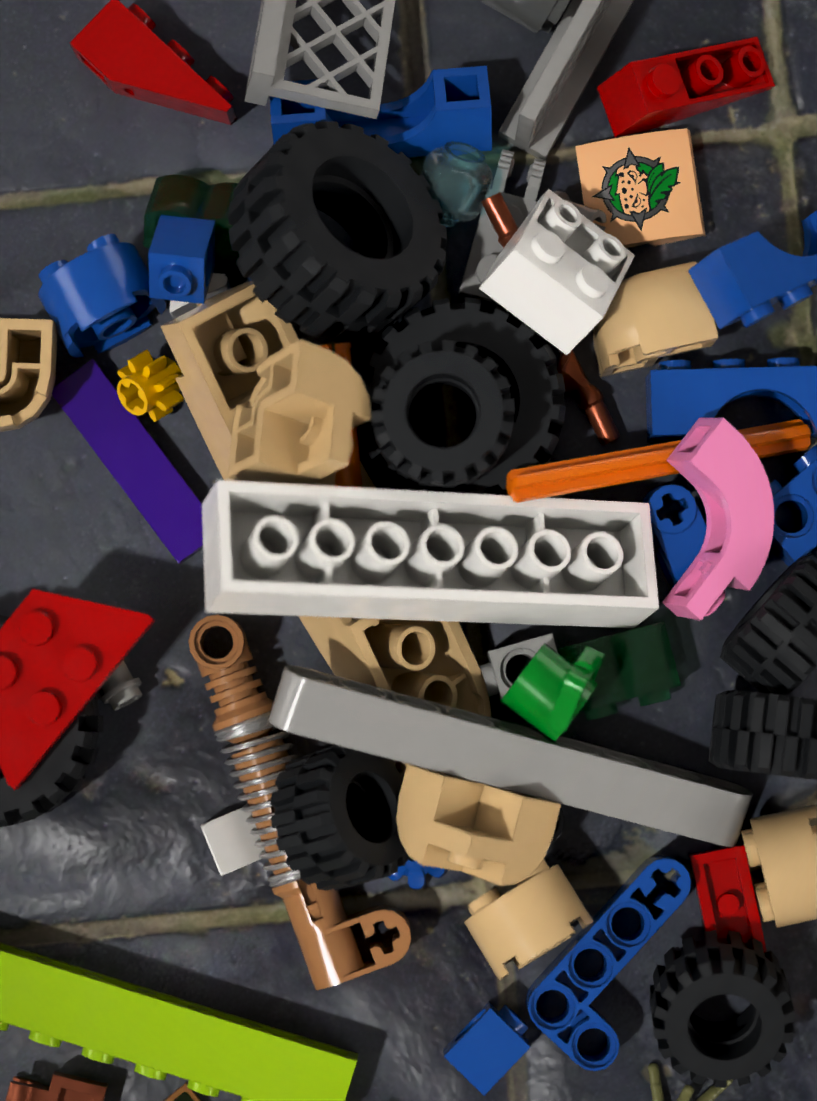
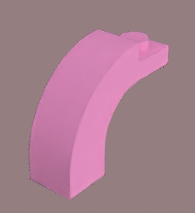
M698 418L666 460L694 486L702 499L706 512V534L703 545L694 561L662 601L678 617L702 620L704 617L712 614L722 604L725 598L724 590L726 587L750 591L764 568L771 547L774 529V504L767 474L749 442L724 418Z

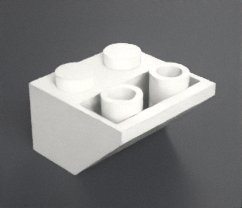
M548 189L497 256L479 289L564 354L568 355L604 317L635 255L626 249L616 237L607 234L582 215L572 203L563 200Z

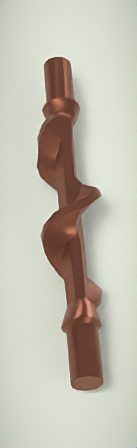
M501 192L481 202L499 237L498 242L504 248L518 227ZM558 349L560 358L557 371L563 375L565 391L577 397L579 409L585 411L601 445L619 438L621 435L603 401L604 396L602 392L589 383L573 349L568 355Z

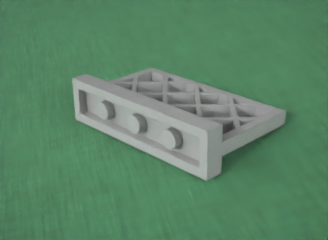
M261 0L244 102L266 106L268 97L271 96L377 119L380 111L395 0H383V2L368 10L364 8L359 0H342L355 17L337 27L322 9V7L335 0H298L302 5L297 8V0ZM311 15L325 34L306 43L293 28V23ZM378 17H380L379 25L375 21ZM363 26L376 42V47L359 55L345 36ZM333 43L348 62L329 72L314 53ZM289 44L294 48V51L288 53ZM303 60L318 78L308 85L284 80L285 69ZM374 61L373 70H371L368 64ZM356 71L370 88L368 99L347 94L338 81Z
M572 0L498 132V137L541 160H546L635 0Z

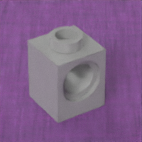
M552 633L488 651L489 663L480 665L488 696L499 695L501 702L503 696L512 686V683L506 676V665L512 657L524 655L532 659L544 643L557 652Z

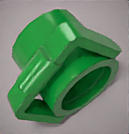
M544 643L503 696L501 702L555 742L566 731L571 721L596 689L598 683L595 679L605 654L586 646L576 662L572 664Z

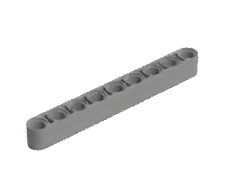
M285 666L268 720L275 727L293 734L726 847L736 846L753 793L748 789L723 779L559 736L554 742L536 729L300 666Z

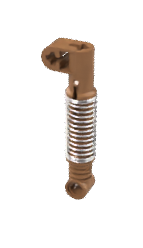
M221 615L206 616L198 621L191 630L189 637L190 653L197 663L201 677L209 676L211 682L204 685L206 691L213 689L215 695L209 697L211 704L218 702L220 708L214 710L216 715L212 724L215 732L214 735L217 736L216 741L230 742L220 752L227 754L240 750V752L230 755L231 757L224 764L234 765L235 769L230 771L229 776L238 777L239 781L235 782L233 787L243 789V792L238 795L237 799L247 800V804L243 806L242 811L251 812L252 815L247 818L246 822L256 825L250 834L254 836L259 835L260 839L254 845L259 848L264 847V850L258 857L268 859L269 861L263 867L264 870L273 872L267 881L270 882L269 886H271L273 894L283 899L315 990L329 988L396 963L407 953L411 942L410 923L402 911L395 906L383 904L347 916L338 890L317 889L316 883L308 885L300 879V870L292 871L287 865L285 851H279L275 841L279 838L277 829L272 828L270 816L275 815V808L270 804L272 792L278 791L275 781L279 773L285 772V765L298 756L288 755L287 751L293 747L291 743L284 744L283 739L288 737V732L284 731L269 735V732L277 729L268 721L274 700L268 698L265 691L258 693L257 687L263 685L261 678L253 679L252 674L257 673L258 670L256 665L252 667L248 665V661L252 660L253 656L242 626L229 617ZM214 627H224L233 638L232 650L228 655L219 659L211 657L204 648L205 635ZM384 921L388 929L397 927L399 932L393 935V945L384 948L380 940L370 942V951L373 959L363 962L350 926L360 923L366 938L375 933V923Z

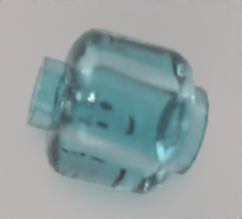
M452 141L447 142L444 147L433 149L426 156L420 175L423 174L431 186L428 192L432 200L438 199L443 212L442 219L439 222L440 225L446 227H454L458 222L464 223L475 220L482 212L483 204L481 201L487 198L493 181L492 170L485 162V155L469 144Z

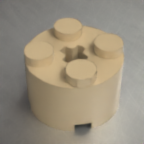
M815 804L750 819L751 828L741 830L750 867L761 865L765 881L754 884L763 921L774 920L776 928L817 919V825L810 826L808 820L817 817V807Z
M543 859L530 876L517 883L518 886L501 896L497 888H494L468 904V910L472 916L464 924L499 981L509 975L504 965L514 961L518 969H521L572 937L571 934L575 933L571 926L575 921L578 920L582 929H585L594 922L559 864L549 867L545 859Z

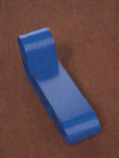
M658 855L644 861L592 918L594 922L585 929H582L527 991L526 1006L531 1020L564 1053L585 1070L598 1071L607 1068L614 1062L619 1051V1041L614 1029L590 1004L685 901L690 892L691 880L689 872L683 864L669 856ZM658 869L667 873L673 869L675 873L670 880L675 885V888L669 894L659 890L649 900L658 907L652 915L644 904L631 897V895L638 888L639 892L646 897L656 885L655 880L651 877L653 872ZM622 908H634L638 911L641 919L637 932L627 937L616 935L611 925L613 916ZM590 948L601 952L604 962L598 974L592 977H582L575 972L574 961L581 951ZM557 990L566 996V1008L559 1016L547 1018L538 1013L536 1009L537 1000L545 991ZM596 1028L606 1033V1046L597 1055H585L578 1050V1038L587 1029Z

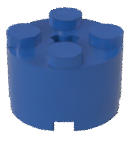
M107 234L97 238L89 244L87 253L78 256L70 262L67 260L53 262L41 270L38 275L42 282L38 297L49 318L54 320L56 330L69 355L73 357H85L80 349L82 347L94 345L99 354L122 345L152 325L147 315L155 307L160 315L166 309L165 300L149 298V271L138 250L131 243L120 242L116 234Z

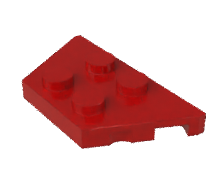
M32 589L0 628V768L10 787L14 790L19 789L156 620L145 613Z

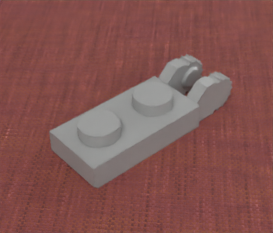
M502 149L492 189H487L485 199L501 192L519 228L537 204L536 199L547 161L535 158L534 163L530 165L526 179L528 185L524 198L504 193L507 179L512 174L515 162L513 158L514 152ZM484 206L480 214L459 295L498 304L479 289L497 256L503 250Z

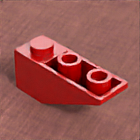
M110 0L70 42L76 57L115 94L232 125L236 120L233 107L230 104L234 97L230 91L212 75L206 81L191 68L195 63L192 56L175 40L171 39L165 44L155 35L152 30L156 27V24L135 3L126 8L119 0Z
M758 37L633 61L600 84L597 89L614 137L665 126L770 90L775 87Z

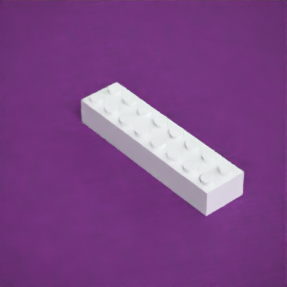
M217 480L202 503L206 613L635 628L659 609L649 503L542 498L517 503L508 495Z

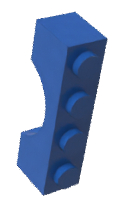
M487 66L432 70L426 82L413 94L394 102L380 104L377 119L270 96L271 127L274 144L283 134H288L292 128L305 123L315 124L317 121H337L339 128L343 124H353L362 127L363 133L368 136L374 134L381 136L389 141L388 147L397 154L402 151L407 157L492 151V107ZM317 79L298 80L290 82L308 85Z
M817 210L802 220L805 243L802 256L792 255L778 249L757 231L716 249L688 270L719 329L739 320L742 321L745 328L750 327L775 312L772 305L779 302L783 310H787L813 295L810 288L817 285Z
M780 357L768 359L767 367H746L744 359H719L713 361V368L691 369V361L667 360L659 362V370H650L645 377L647 442L682 440L698 418H714L717 412L726 404L739 398L751 396L766 397L784 404L799 419L810 426L812 432L810 438L817 437V366H800V358Z

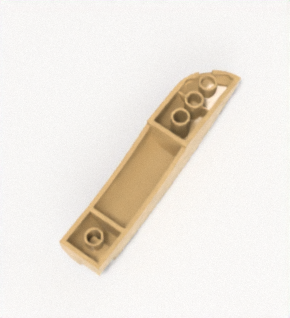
M252 281L219 293L205 300L204 304L199 303L197 304L198 307L160 326L182 372V375L175 378L223 479L229 481H236L228 478L232 428L237 405L247 407L253 390L261 379L257 375L256 367L269 356L299 340L292 324L285 323L274 314L277 309L267 300L262 303L254 294L253 288L255 285ZM360 461L363 488H376ZM299 616L335 676L491 717L490 701L483 675L459 622ZM395 760L396 768L402 770L405 774L408 763Z

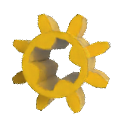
M144 350L127 360L128 365L117 371L121 378L117 385L119 400L124 408L133 415L140 416L148 412L153 422H156L171 413L173 407L184 401V397L179 393L181 390L175 379L182 375L179 366L165 355L153 360L150 352Z

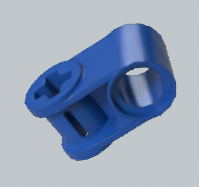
M671 484L653 488L645 495L642 503H649L652 537L656 548V555L671 588H673L698 555L705 539L706 524L690 491L682 486ZM662 496H665L668 501L677 500L680 504V509L673 513L674 523L669 518L659 519L656 510L663 506Z

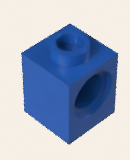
M160 215L148 252L149 298L205 303L215 269V220Z
M488 1002L443 1049L444 1057L485 1096L531 1048L528 1039L523 1035L529 1027L506 1004L498 1011Z

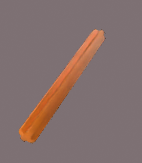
M801 419L737 430L749 442L759 459L805 451L811 446V428ZM681 440L514 469L506 475L507 493L514 502L520 503L679 474L666 460Z

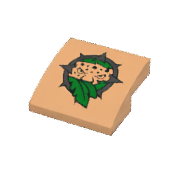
M689 129L649 132L575 146L584 206L598 209L605 213L606 222L601 223L594 220L593 223L604 226V232L616 237L625 248L643 244L658 246L706 235Z

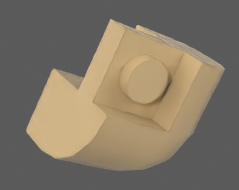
M696 262L646 271L622 280L604 317L593 328L594 350L600 377L651 367L658 358L713 346L719 338L715 320L688 272L690 268L697 264Z
M0 318V432L20 429L35 420L51 400L56 380L57 330L54 320Z
M300 339L269 356L256 367L257 375L261 379L255 386L247 407L237 405L232 428L228 478L247 482L335 486L336 471L349 465V458L354 446L351 430L372 419L370 397L360 375L347 360L329 349Z
M407 764L398 798L396 821L402 845L408 856L419 864L462 871L496 885L504 886L517 884L530 876L545 858L554 835L561 804Z

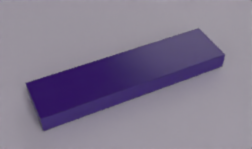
M91 359L53 388L52 396L178 564H182L203 548L202 503L136 415L131 414L124 408L115 387L97 363Z

